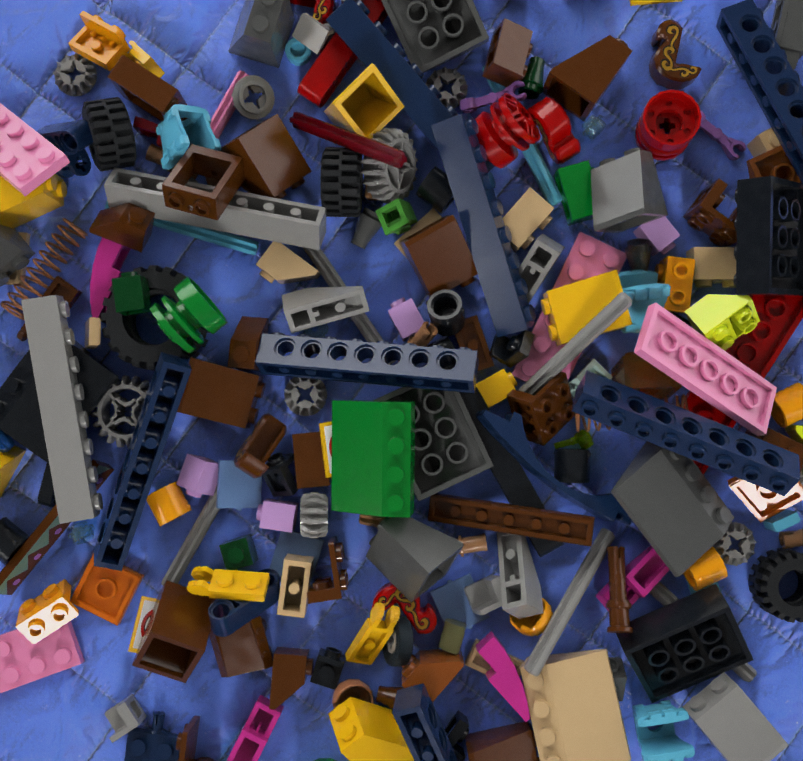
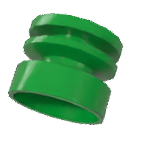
M187 276L173 288L179 299L177 303L164 295L161 301L167 308V311L157 303L150 307V311L166 336L187 353H192L196 347L190 336L199 344H202L205 341L199 331L201 327L214 334L228 322L206 293Z

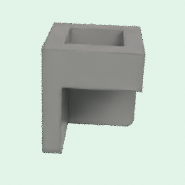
M303 13L292 37L318 55L321 54L331 40L335 31L328 23L322 24L308 13Z
M489 575L464 587L473 613L482 616L502 606L500 576Z
M133 694L105 712L106 718L115 730L109 739L112 743L139 726L147 717Z

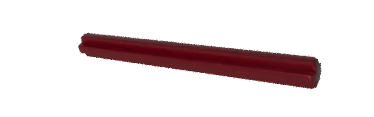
M294 112L293 117L289 119L294 128L393 167L402 168L403 164L407 162V156L404 155V151L303 113Z

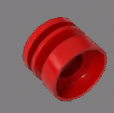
M672 89L659 92L653 96L645 106L636 124L635 139L640 150L652 152L653 159L661 161L674 159L683 153L701 124L702 115L700 107L694 98L683 91Z
M504 93L499 97L498 102L491 104V114L482 112L475 118L479 128V133L477 134L479 143L485 148L487 160L498 168H505L518 157L517 148L521 151H526L529 149L530 144H535L541 137L539 129L529 112L509 93Z

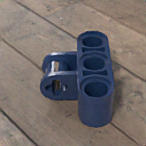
M86 120L47 125L37 131L66 154L70 161L69 164L57 172L62 178H69L74 174L85 176L90 172L91 162L85 148L93 143V139Z
M273 569L258 571L269 573L270 576L265 601L263 602L217 599L211 603L208 608V614L213 634L219 637L229 636L274 605L279 600L280 584L278 573Z

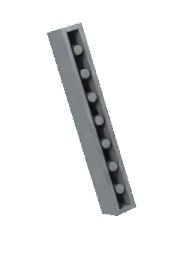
M114 167L104 183L109 208L131 203L154 212L155 219L314 250H320L326 234L325 207L237 191L217 221L166 207L162 184L167 177ZM189 181L185 185L211 193L215 186Z
M59 295L21 300L59 523L93 519L100 514V510L103 508L101 494L96 491L95 482H98V471L96 466H92L90 455H93L94 448L92 440L87 438L86 428L89 427L87 412L82 409L81 400H84V390L82 384H78L76 374L80 371L77 356H73L72 351L75 337L72 328L68 327L67 317H70V307L67 300L64 301L63 296Z

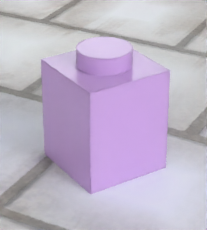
M666 216L642 224L633 231L652 257L659 252L662 255L669 252L676 246L673 241L680 236Z
M403 297L390 304L391 309L388 310V314L402 341H405L418 332L424 320L412 298L405 300Z
M187 454L176 485L185 488L187 495L201 498L202 494L213 496L217 487L218 462L206 457Z
M265 499L263 505L259 504L256 520L260 521L259 528L292 533L296 526L299 503Z

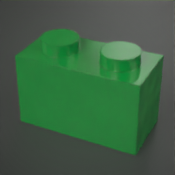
M589 160L559 168L553 175L555 184L562 197L561 204L568 226L593 219L591 169H594V167L590 166Z

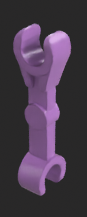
M515 81L502 91L491 92L478 98H464L460 100V109L464 113H473L477 111V108L498 102L499 97L504 93H509L518 101H523L526 99L527 94L515 95V90L519 87H524L525 84L522 81Z
M701 111L700 129L708 134L711 140H715L721 145L730 160L739 159L740 156L734 153L733 147L743 152L746 150L745 143L727 137L720 128H716L707 121L705 114Z

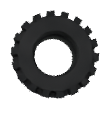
M115 97L84 102L82 117L83 120L88 122L93 143L89 145V149L97 168L100 171L113 170L114 167L125 168L134 166L136 161L135 138L127 109L121 99Z
M325 147L321 160L322 207L326 208V217H359L362 210L363 192L362 154L345 147Z
M778 548L777 552L774 550L767 551V557L761 555L757 558L760 563L758 565L753 564L751 567L752 570H755L754 574L749 575L748 579L753 582V585L749 586L750 592L755 594L752 598L760 605V608L779 619L792 623L796 620L801 623L803 622V554L783 548ZM794 570L798 577L797 589L793 595L782 599L779 594V582L784 574Z

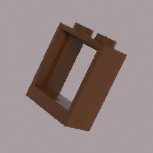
M125 55L121 56L107 76L124 98L160 121L164 120L165 113L174 104L187 105L178 89Z
M191 144L162 184L165 206L218 221L245 180L243 157ZM193 174L220 180L212 193L185 186Z

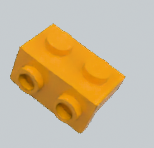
M82 11L79 15L85 26L68 44L72 51L111 71L121 56L126 55L130 51L125 40L126 35L118 26L107 24L98 15L92 16Z
M667 256L655 266L654 271L658 273L657 283L669 284L671 286L670 296H668L664 306L669 312L685 313L684 311L690 308L695 268L694 259Z
M66 579L57 584H51L42 594L34 599L26 600L19 607L15 627L32 644L42 640L79 615V610L70 602L71 584Z

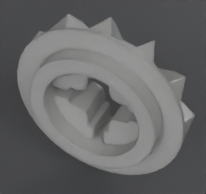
M77 53L72 56L65 55L61 62H57L56 71L53 72L55 84L62 92L70 96H82L88 93L94 87L97 80V71L94 64ZM76 67V70L81 74L75 76V80H73L67 74L72 73Z
M445 66L440 70H434L432 75L427 78L426 85L429 87L433 84L440 91L442 89L441 80L447 85L454 83L451 87L452 95L447 91L440 92L442 97L439 100L446 108L449 105L453 108L458 107L460 100L466 98L468 85L464 75L457 72L456 68L447 69Z
M249 75L241 78L235 84L231 95L234 107L241 116L251 120L267 116L274 106L273 89L265 79L259 76ZM249 90L253 94L262 93L256 100L257 105H254L253 102H244L249 97Z
M293 377L284 389V401L292 412L300 416L314 415L326 403L327 390L321 379ZM314 386L310 392L314 403L306 399L297 403L301 396L297 387L307 390Z
M731 522L725 535L713 547L725 564L738 566L739 564L747 563L751 555L755 554L754 548L757 542L754 540L753 532L744 524ZM730 537L736 540L741 539V542L738 543L740 552L733 548L729 549V546L732 544Z

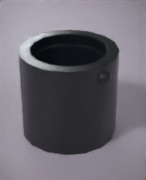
M435 166L419 186L416 195L442 214L453 202L454 197L446 173Z
M447 289L439 290L432 294L428 301H426L430 322L438 329L437 334L452 336L460 332L465 325V314L459 294Z
M554 449L555 479L562 483L590 482L591 453L589 449Z
M7 517L0 519V561L4 565L11 560L29 538L25 532Z

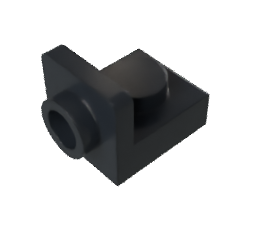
M524 330L510 339L506 336L497 337L496 334L489 355L511 368L529 356L535 334Z
M273 454L267 460L266 465L269 468L262 476L273 497L293 496L299 490L288 468L294 461V454Z
M333 647L321 648L310 682L335 690L346 659L345 655H342V651Z
M458 710L445 727V732L458 760L463 761L466 758L464 749L457 742L461 743L466 738L469 732V723L467 716Z

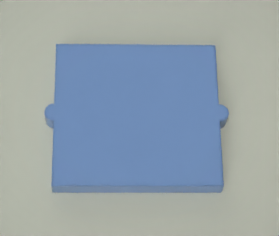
M218 460L216 508H235L238 511H241L242 508H258L259 504H261L262 476L259 478L250 477L235 467L234 460Z
M281 531L269 569L275 570L278 576L282 577L283 562L287 553L314 557L312 582L324 540L303 537L301 533L295 531L292 533Z
M470 573L454 581L448 580V584L430 591L444 623L447 618L466 622V628L472 629V625L490 618L488 613L481 616L473 613L464 591V587L474 583Z

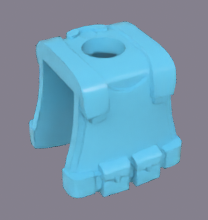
M174 104L165 113L164 120L156 127V133L161 137L163 157L160 161L162 168L165 170L172 169L191 144L217 151L221 150L220 140L215 138L210 127L211 118L209 112L204 108Z
M641 269L632 270V272H619L618 275L623 292L632 299V305L628 308L632 324L620 330L624 334L640 333L648 306L658 303L664 308L666 300L670 296L671 286L669 284L656 283L658 281V273L655 271H644Z
M670 700L646 706L643 704L632 706L639 747L642 749L641 757L644 761H684V758H691L695 755L694 747L681 740L675 734L674 722L689 719L688 712L684 708L674 707ZM660 725V727L655 730H651L647 727Z

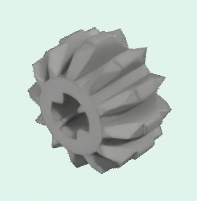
M310 492L302 495L300 503V533L303 537L318 538L327 535L328 497L326 494Z

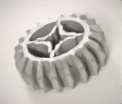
M383 128L380 132L373 134L371 139L404 151V155L407 156V162L403 164L402 168H396L364 155L361 161L363 164L361 173L364 174L363 184L367 185V193H371L373 199L383 201V203H390L397 198L403 200L409 196V191L413 190V182L417 180L415 173L418 170L416 168L418 159L415 157L416 148L412 147L413 140L409 139L408 133L402 132V129Z
M126 375L122 377L121 381L117 378L96 406L98 407L97 412L90 414L91 417H98L99 421H96L93 426L95 428L102 427L98 435L100 437L108 435L107 443L111 444L116 441L117 447H123L125 443L129 447L133 433H123L117 427L124 425L126 422L136 427L150 381L144 380L141 382L140 377L134 376L132 380ZM126 390H134L141 396L128 401L119 394ZM111 404L115 407V413L112 417H110ZM126 407L132 408L131 417L125 416V412H128L125 411Z

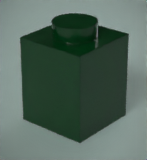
M131 271L121 273L120 278L112 279L116 313L126 316L151 312V299L147 278L138 275V272Z
M251 534L225 541L219 545L226 570H236L249 566L258 560Z

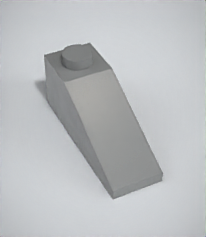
M543 233L535 240L518 268L521 279L523 278L527 284L528 293L526 296L529 303L565 248Z
M363 286L311 287L282 295L283 311L291 333L370 311Z
M497 532L502 610L518 619L543 614L541 585L526 537Z

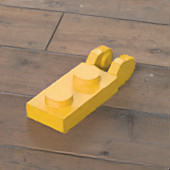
M196 566L191 572L192 578L196 580L188 582L187 590L192 595L209 596V598L263 602L265 601L270 576L269 573L213 570L208 566Z
M378 602L374 604L370 611V617L366 619L345 652L346 661L372 665L394 632V627L400 619V607L392 605L386 612L385 621L381 619H383L385 613L384 604Z

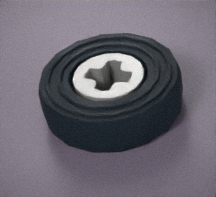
M400 615V619L394 627V632L382 648L384 658L390 666L407 665L413 652L412 626L409 619Z

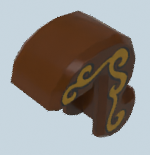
M675 20L662 22L652 36L651 46H658L659 48L650 60L649 72L656 84L667 89L678 90L692 84L698 77L701 68L676 63L683 28Z
M269 413L264 414L238 450L234 458L235 467L252 478L261 477L269 468L265 464L286 434V425Z

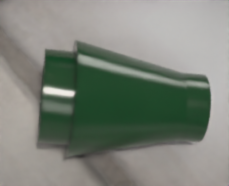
M534 56L529 59L527 72L522 80L525 86L518 88L519 94H527L526 99H537L539 94L543 92L545 61L540 57Z

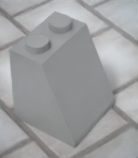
M725 672L713 679L708 686L682 706L726 761H771L789 746L739 685Z

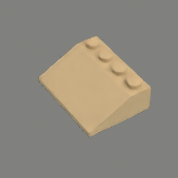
M607 648L550 654L538 676H533L524 669V665L529 657L526 658L520 666V672L540 761H631Z

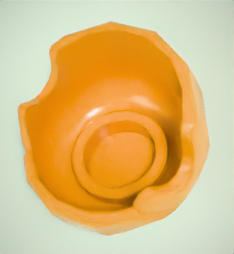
M542 598L543 614L518 619L510 614V623L525 636H538L543 633L553 615L551 605Z

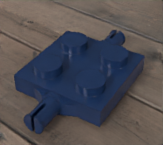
M153 712L151 728L136 727L128 732L124 761L179 760L180 751L176 750L178 734L163 729L165 712Z

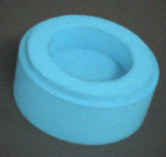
M291 38L287 42L285 53L291 64L303 66L310 61L312 51L295 38Z

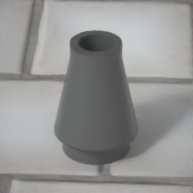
M366 207L358 217L351 243L363 249L366 248L367 244L381 228L376 212Z

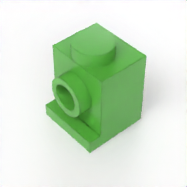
M399 198L375 210L387 236L392 233L397 235L406 233L413 224L418 222L410 202Z

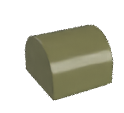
M449 618L445 619L438 647L449 653L459 654L467 626L466 622Z

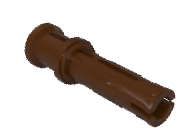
M618 546L607 547L610 600H607L606 608L609 609L610 626L607 627V632L633 633V628L630 627L629 609L632 608V605L627 600L625 547L620 546L619 549Z

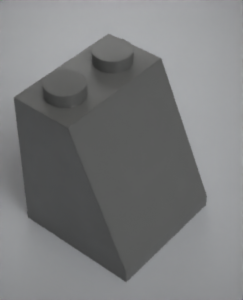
M245 0L228 50L229 53L279 68L295 20L290 0Z
M639 147L625 151L623 157L605 159L599 163V167L591 169L593 227L595 232L620 233L668 215L652 152L640 150Z
M386 517L378 524V532L369 542L370 548L366 557L412 603L447 574L464 544L411 517H392L391 519Z

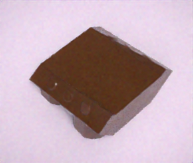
M260 615L226 637L216 636L210 629L209 636L221 677L241 675L273 666V654L265 634L267 630L266 621Z

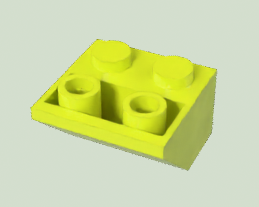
M707 294L684 311L693 329L724 351L730 348L734 340L742 334L752 332L756 328L757 323L760 322L753 300L749 295Z

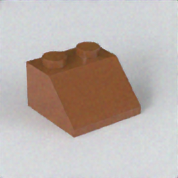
M442 649L419 650L415 656L411 655L407 665L401 666L403 668L401 672L402 686L407 688L424 683L433 702L465 666L462 652L459 651V654L457 653L456 655Z

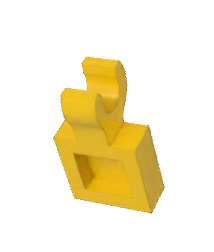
M134 41L129 42L132 49L125 56L161 78L165 72L153 58Z

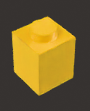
M504 368L476 383V387L488 408L506 399L507 394L518 385L513 374L510 371L506 373Z

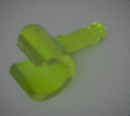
M582 429L579 430V433H575L574 437L553 444L555 449L577 443L581 449H588L594 442L589 432Z

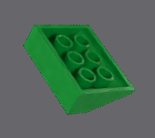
M332 400L331 511L379 517L410 518L414 513L415 401Z

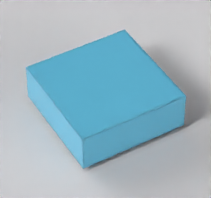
M785 509L763 521L765 529L778 533L799 523L801 519L796 511Z

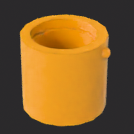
M797 382L775 394L771 416L780 427L786 428L803 419V385Z
M177 481L164 486L147 497L146 501L160 527L192 510L182 489L176 485Z
M713 546L683 573L687 582L695 591H699L728 577L726 566Z

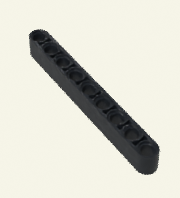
M444 336L427 346L440 345L444 348L455 349L448 336ZM446 365V366H444L443 368L448 367V369L450 370V369L454 368L455 366H454V365ZM475 388V393L459 392L492 461L493 467L490 470L509 504L545 509L520 463L488 432L476 417L478 411L487 410L491 412L478 388ZM528 537L540 558L564 545V542Z

